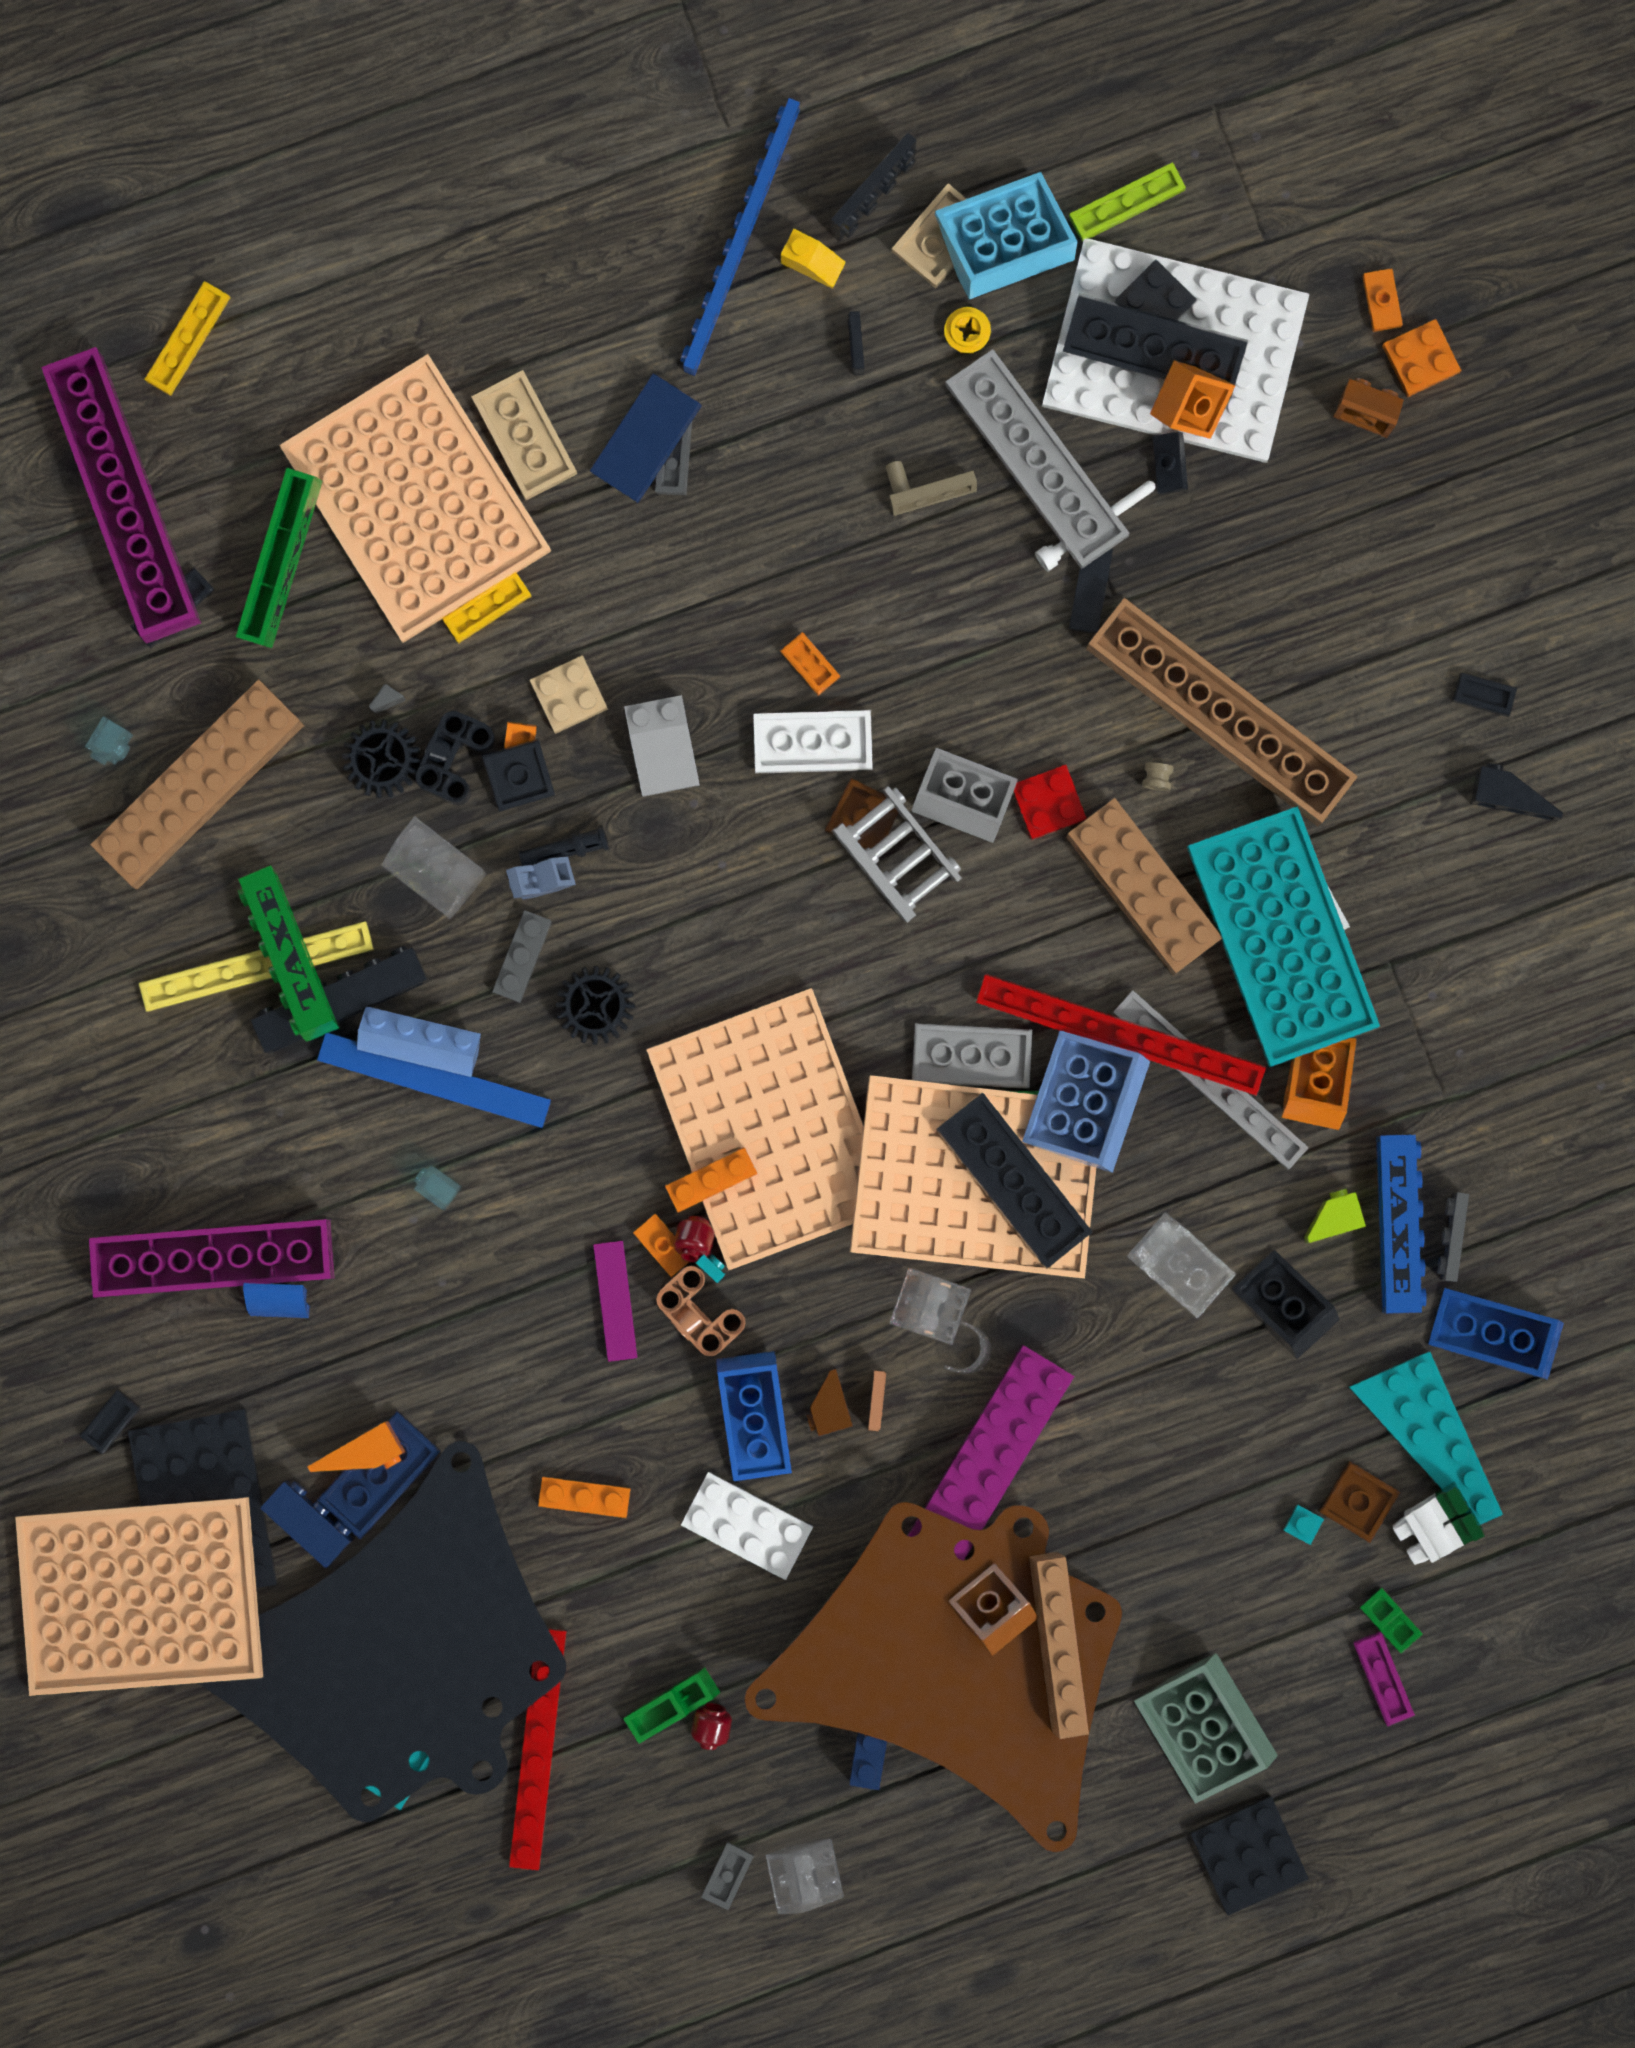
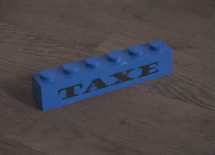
M1416 1135L1377 1136L1382 1313L1422 1312V1306H1426V1290L1421 1289V1277H1425V1260L1420 1259V1247H1424L1423 1229L1419 1230V1218L1423 1217V1201L1418 1200V1188H1422L1421 1170L1417 1171V1159L1421 1158V1143L1416 1141Z

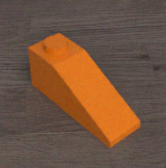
M386 1421L307 1466L310 1472L378 1468L382 1465L388 1469L402 1461L399 1455L406 1451L389 1421Z

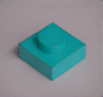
M713 1254L709 1258L703 1255L696 1262L716 1283L726 1275L722 1271L725 1265Z
M1297 1504L1283 1531L1311 1545L1324 1519Z

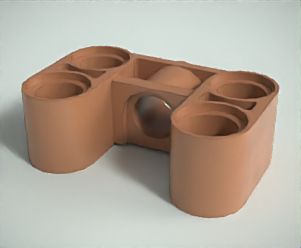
M689 1266L682 1269L660 1290L656 1299L657 1305L671 1320V1323L688 1341L690 1340L702 1354L715 1356L743 1331L746 1324L745 1317L739 1310L730 1309L723 1312L712 1322L691 1300L704 1286L705 1274L700 1268ZM688 1271H696L700 1276V1283L695 1288H689L684 1283L683 1278ZM667 1291H673L678 1295L679 1301L674 1308H667L662 1303V1297ZM729 1314H736L741 1320V1325L736 1331H730L724 1326V1318ZM708 1334H713L719 1339V1347L715 1351H707L703 1347V1338Z

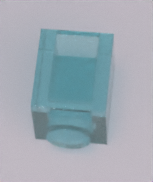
M432 1165L429 1169L424 1167L414 1180L417 1183L414 1190L442 1210L447 1209L462 1188L460 1184Z

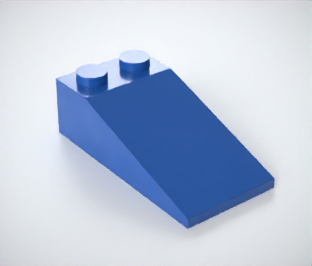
M1444 1288L1428 1345L1548 1380L1564 1323L1557 1319Z
M775 1351L716 1359L733 1481L792 1473Z

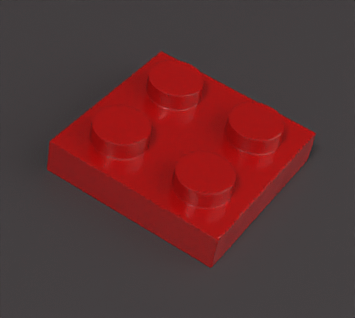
M1067 765L1016 783L1013 793L1031 840L1087 819Z

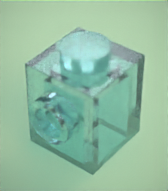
M102 717L85 747L92 751L90 757L103 765L107 761L116 765L118 760L122 761L128 754L130 749L128 743L133 734L107 718Z

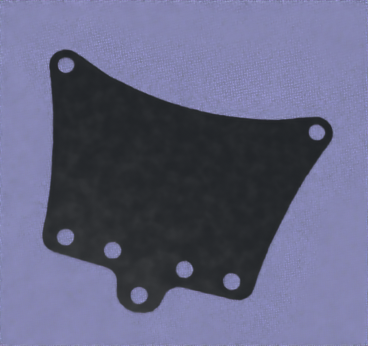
M456 1441L445 1448L413 1498L388 1526L357 1555L315 1586L282 1605L258 1615L263 1665L262 1678L203 1682L198 1684L234 1707L267 1733L302 1764L353 1819L360 1822H371L436 1778L450 1779L463 1791L474 1795L484 1794L496 1788L503 1781L508 1767L505 1752L500 1744L502 1729L564 1678L566 1660L539 1614L511 1552L496 1511L479 1450L473 1444L466 1441ZM457 1452H465L471 1458V1466L465 1472H457L451 1466L452 1456ZM544 1661L548 1664L550 1673L545 1680L536 1681L531 1678L529 1669L533 1662ZM488 1697H496L502 1703L503 1709L496 1717H488L483 1713L482 1704ZM416 1751L425 1752L430 1760L428 1768L422 1772L414 1771L409 1764L410 1756ZM484 1760L491 1764L493 1773L488 1780L479 1781L474 1778L472 1768L476 1762ZM368 1786L377 1787L381 1792L380 1802L373 1807L366 1806L361 1800L362 1790Z

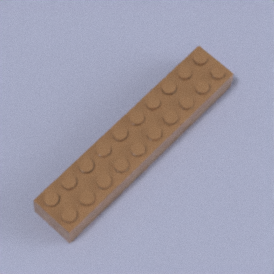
M1125 598L1086 648L1087 651L1292 808L1298 806L1300 813L1317 827L1323 823L1358 777Z

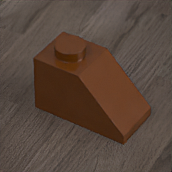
M836 1368L829 1371L810 1406L812 1413L806 1414L811 1432L817 1430L818 1436L853 1426Z

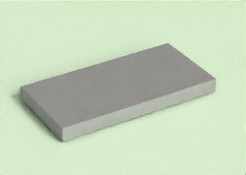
M915 1023L912 1080L949 1085L1029 1089L1032 1030Z

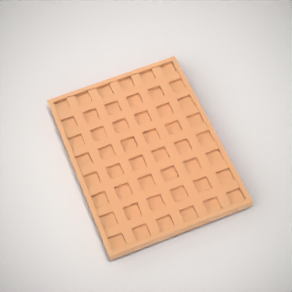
M812 988L647 1049L692 1173L744 1147L758 1173L703 1201L728 1271L853 1224L864 1126Z
M869 1076L850 1252L1085 1278L1089 1236L1048 1269H1045L936 1131L940 1125L979 1094L984 1093L1022 1141L1038 1095ZM1022 1142L1090 1228L1096 1167Z

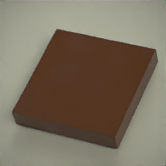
M850 778L825 832L834 835L831 831L842 823L845 827L848 825L853 826L882 803L886 796ZM893 808L859 835L861 838L857 842L864 850L873 848L889 834L899 814L898 811Z
M1348 1461L1318 1512L1371 1543L1401 1492Z

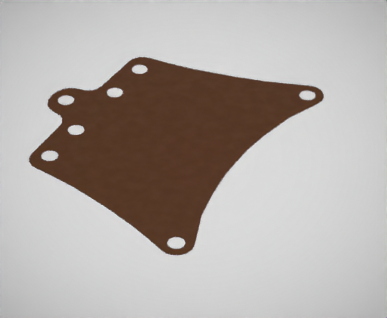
M902 1502L891 1507L855 1566L823 1608L795 1641L749 1686L745 1695V1706L748 1712L760 1720L817 1723L858 1732L898 1745L945 1767L973 1784L1004 1807L1046 1850L1060 1852L1069 1848L1075 1841L1077 1834L1082 1773L1089 1734L1059 1739L1052 1733L1037 1620L992 1656L949 1603L951 1598L995 1563L1026 1598L1036 1613L1029 1556L1046 1554L1045 1549L1049 1536L1047 1521L1033 1508L1019 1505L1004 1509L987 1529L975 1530L913 1503ZM909 1516L917 1517L922 1525L919 1534L913 1537L906 1536L901 1528L902 1522ZM1022 1517L1030 1519L1033 1523V1532L1026 1538L1018 1537L1013 1530L1015 1521ZM968 1540L974 1546V1554L970 1559L963 1561L956 1557L954 1548L959 1541ZM1068 1574L1087 1723L1090 1732L1102 1676L1121 1622L1122 1609L1119 1602L1111 1595ZM1092 1602H1100L1105 1608V1615L1099 1622H1091L1086 1617V1607ZM762 1689H770L776 1695L775 1704L770 1709H761L756 1704V1695ZM1054 1821H1060L1066 1826V1835L1060 1841H1052L1047 1836V1827Z

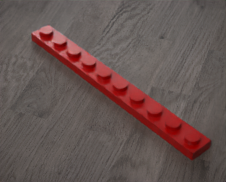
M989 974L984 976L976 1003L1060 1031L1140 1053L1150 1061L1257 1096L1266 1066Z

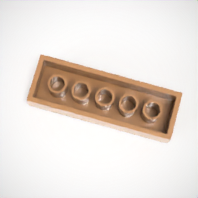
M1115 798L1067 834V840L1172 976L1222 939L1220 933Z

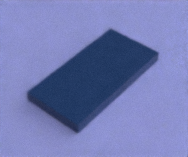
M653 373L590 472L639 503L702 405Z
M398 1411L389 1419V1423L406 1451L399 1455L402 1461L388 1469L382 1465L378 1468L343 1470L317 1499L360 1540L441 1452L437 1446Z

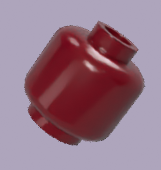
M690 1216L678 1224L674 1238V1249L681 1255L683 1260L697 1262L703 1255L707 1257L710 1254L715 1232L709 1221L702 1217Z
M717 1703L704 1704L703 1707L698 1708L694 1713L691 1729L692 1738L700 1743V1747L703 1749H717V1746H722L729 1740L732 1717L723 1705Z

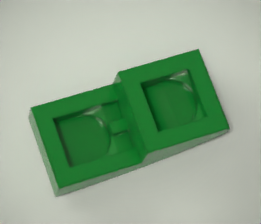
M1383 1588L1360 1607L1400 1654L1423 1635Z

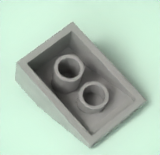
M682 695L625 706L624 709L642 797L700 786Z

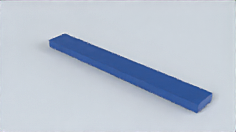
M330 1033L325 1034L317 1061L540 1128L544 1126L551 1103L550 1099L473 1076L469 1077L357 1050L356 1041Z

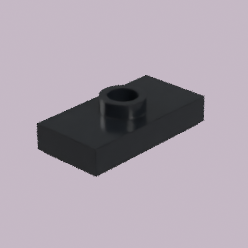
M1176 431L1153 436L1158 494L1165 495L1188 490L1183 432Z

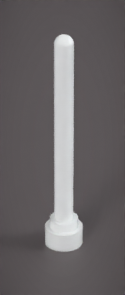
M1153 481L1145 482L1112 505L1111 509L1116 516L1120 515L1153 492L1156 487ZM1059 542L1055 546H1043L1035 552V556L1041 566L1048 572L1058 565V561L1061 559L1060 556L1068 550L1062 542Z

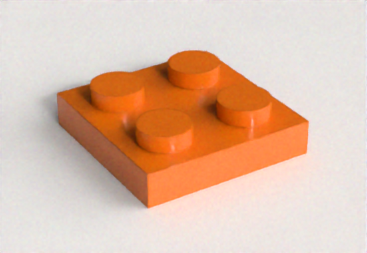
M1436 319L1382 345L1407 398L1461 372Z

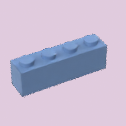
M366 1006L358 1029L357 1050L471 1077L479 1053L481 1034Z

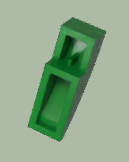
M704 1667L623 1719L640 1744L711 1701L720 1691Z

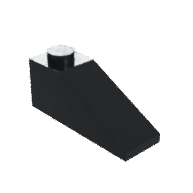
M1487 763L1486 767L1482 766L1477 770L1470 804L1555 822L1562 818V811L1513 773L1503 771L1504 766Z

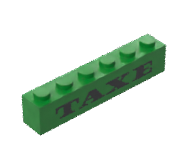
M286 468L238 627L237 638L273 648L323 480Z
M270 865L238 879L242 889L238 890L240 899L244 906L249 905L252 915L248 916L249 922L254 932L259 931L262 940L258 942L264 957H269L273 965L268 967L275 984L280 983L283 992L279 993L280 1000L285 1009L290 1008L293 1018L289 1019L295 1035L300 1034L308 1042L338 1029L339 1026L278 874Z

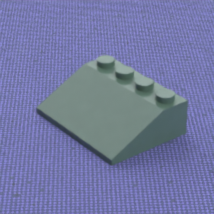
M1217 1653L1191 1665L1134 1700L1195 1804L1267 1769L1278 1756Z

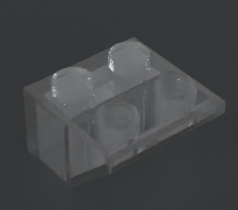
M908 1268L890 1324L953 1345L971 1289Z
M832 1838L787 1847L766 1855L778 1914L804 1913L844 1897Z

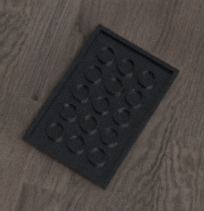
M246 1409L128 1431L141 1506L249 1497L256 1588L278 1584L266 1516L260 1509L263 1505Z

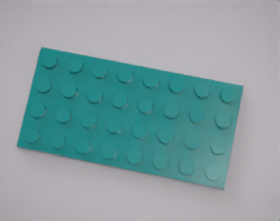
M1298 806L1187 846L1215 925L1222 936L1221 941L1268 1067L1380 1027Z

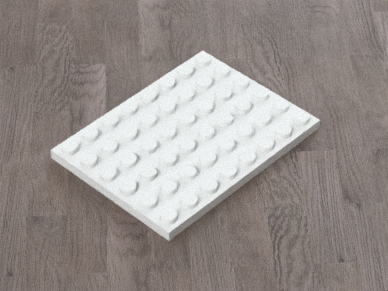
M1088 238L1085 239L1042 407L1153 435L1179 431L1169 428L1150 415L1165 381L1164 379L1063 352L1079 293L1114 303L1115 299L1157 259L1197 298V302L1178 321L1248 340L1232 397L1225 407L1212 438L1209 439L1183 432L1184 442L1267 463L1309 294Z

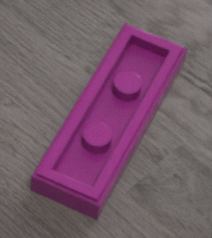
M1379 1631L1354 1641L1353 1645L1386 1726L1388 1727L1415 1716L1382 1633Z

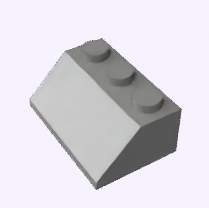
M936 748L917 794L912 812L993 843L1018 779Z

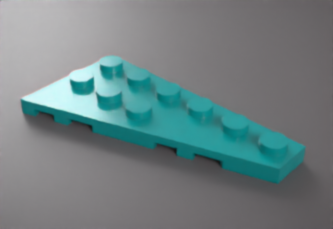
M1430 1351L1348 1387L1441 1489L1455 1481L1480 1525L1503 1515Z

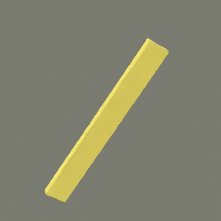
M366 921L303 938L314 967L374 951ZM258 950L140 982L139 986L145 1009L149 1012L271 979L268 967L273 965L270 958H265L262 951Z

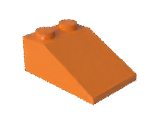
M1348 1038L1292 1059L1285 1091L1282 1118L1336 1130L1340 1129L1348 1108L1356 1038Z

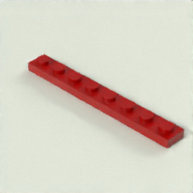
M548 1629L564 1656L567 1631ZM544 1661L533 1662L531 1678L536 1681L545 1680L550 1673L548 1664ZM561 1681L527 1708L509 1867L530 1870L540 1869Z

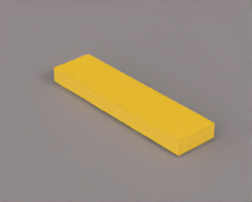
M203 282L144 380L169 396L173 394L230 300V296L211 284Z

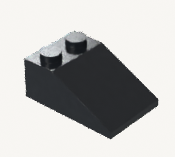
M1276 1250L1272 1251L1232 1288L1237 1297L1296 1359L1303 1355L1340 1320L1335 1307Z

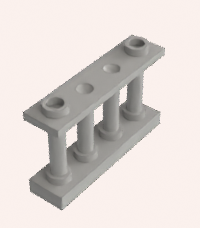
M888 786L881 790L886 799L853 826L848 825L845 827L843 823L839 824L831 832L904 922H909L916 916L912 910L916 907L915 903L948 876L954 882L962 879L958 874L961 868L951 856L946 859L903 805L906 799L897 788L891 790ZM895 808L905 822L873 848L864 850L857 842L861 838L859 835ZM913 830L923 845L890 872L886 870L882 873L876 865L879 862L878 858ZM931 853L942 867L908 895L904 893L901 896L894 888L897 885L896 881Z

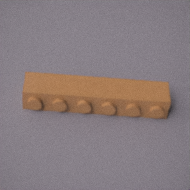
M1059 1552L1029 1556L1051 1730L1059 1739L1088 1735L1089 1730L1066 1557Z

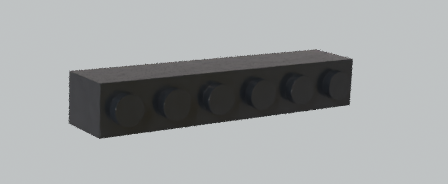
M402 946L391 951L392 957L383 961H380L379 958L373 959L363 964L365 969L354 973L353 970L344 972L336 977L337 982L328 986L326 982L321 983L337 1023L364 1012L366 1006L373 1008L430 982L414 948L407 949L406 946ZM272 1006L258 1011L256 1013L257 1018L251 1020L264 1052L267 1054H271L303 1039L300 1034L295 1035L290 1025L289 1019L293 1018L290 1008L285 1009L282 1006L273 1010Z

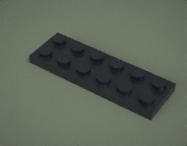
M1079 293L1063 352L1164 380L1173 362L1178 361L1195 366L1235 385L1248 340Z
M984 1093L979 1094L936 1129L1045 1269H1048L1093 1233Z

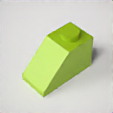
M1347 1189L1329 1193L1331 1199L1323 1201L1304 1237L1305 1243L1315 1242L1365 1227L1356 1192L1348 1194Z

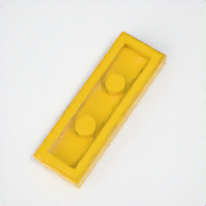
M513 573L442 619L459 644L530 598L531 594L518 574Z

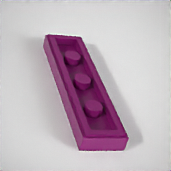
M623 1241L594 1244L608 1362L638 1358Z

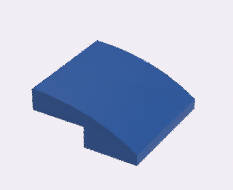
M244 1283V1299L250 1316L309 1318L310 1306L306 1302L307 1290L304 1285Z

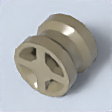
M1145 763L1144 770L1147 774L1142 782V787L1152 790L1170 791L1172 784L1169 781V777L1173 773L1174 767L1162 763Z

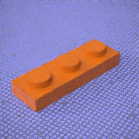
M744 1147L665 1187L679 1213L758 1173Z
M543 1476L538 1506L627 1518L631 1488Z

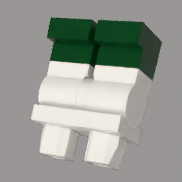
M1455 1481L1414 1507L1404 1511V1517L1393 1525V1529L1400 1541L1413 1534L1417 1537L1419 1543L1407 1549L1414 1565L1429 1559L1433 1563L1473 1540L1475 1542L1485 1537L1482 1526L1472 1509L1469 1508Z

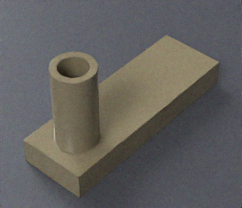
M901 461L889 463L885 467L894 493L889 495L893 516L977 492V480L974 471L910 489Z

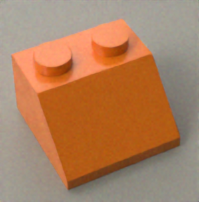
M1174 361L1150 415L1169 428L1211 439L1235 385L1195 366Z

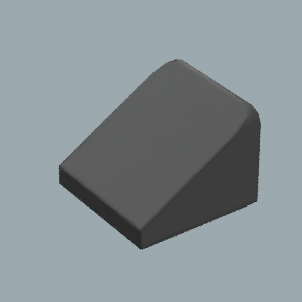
M385 684L377 693L369 708L373 713L378 714L404 702L406 699L402 694Z

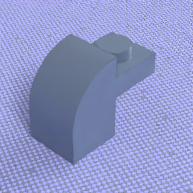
M568 857L550 858L534 865L518 866L506 870L513 897L522 898V900L550 894L576 885Z

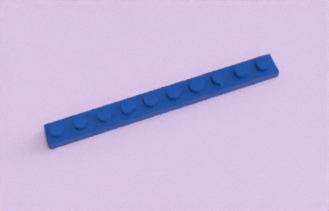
M789 98L786 107L781 105L775 119V122L779 123L775 133L770 132L765 144V149L768 150L765 160L759 159L754 175L758 176L754 186L749 185L744 197V202L747 203L744 213L738 212L733 228L737 229L733 240L728 238L723 250V255L726 256L723 266L718 265L712 279L716 284L712 293L707 292L702 303V308L705 309L702 319H696L691 331V335L695 337L691 346L686 345L680 361L684 363V372L693 376L696 375L800 112V102Z

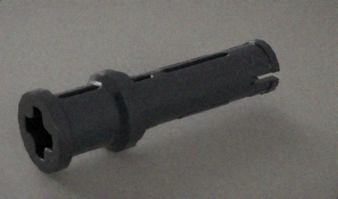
M599 825L596 830L581 834L579 831L574 832L572 838L519 851V857L522 866H528L550 858L573 855L582 858L586 856V853L600 849L608 851L609 844L603 825Z

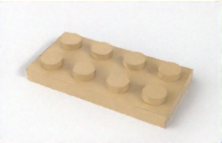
M523 370L471 396L525 500L577 475L574 465Z

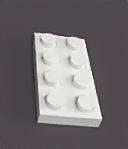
M871 710L754 714L755 773L872 770Z
M710 1472L707 1473L681 1526L784 1580L787 1579L813 1526Z

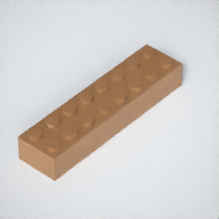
M258 679L90 845L132 887L138 890L304 725Z

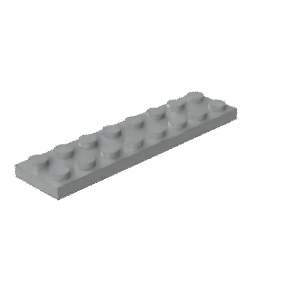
M993 349L946 381L945 385L1081 569L1129 537L1130 533Z

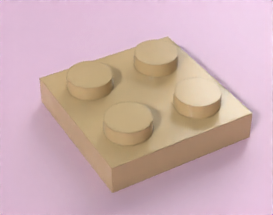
M583 655L530 680L555 734L608 710Z

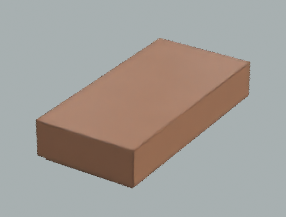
M874 1370L868 1430L879 1431L881 1428L886 1381L885 1371Z

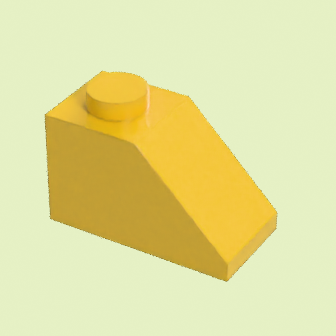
M793 229L781 253V264L832 289L846 264L843 259L820 241L796 229Z

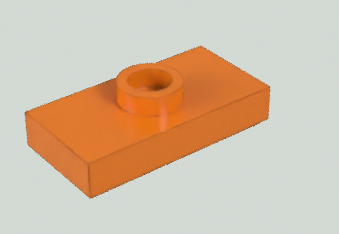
M1392 268L1364 273L1362 277L1373 332L1402 327L1403 322Z
M803 632L780 650L781 654L818 696L840 678L838 672Z
M654 1214L633 1232L671 1278L689 1263L683 1260L681 1255L674 1249L675 1236L657 1214Z

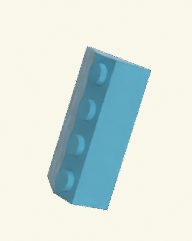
M1041 172L935 211V216L955 272L969 299L1075 260L1077 240Z

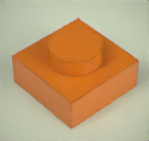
M507 721L504 748L534 740L537 726Z

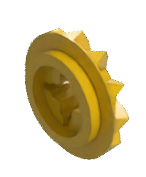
M963 307L955 310L947 318L944 333L950 347L960 353L973 354L984 348L990 338L991 327L988 318L983 312L976 308ZM969 320H972V331L976 332V334H970L966 341H963V332L959 329L960 327L965 328Z

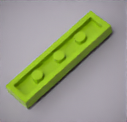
M1172 162L1070 213L1069 218L1083 242L1087 238L1090 239L1184 192L1186 187Z

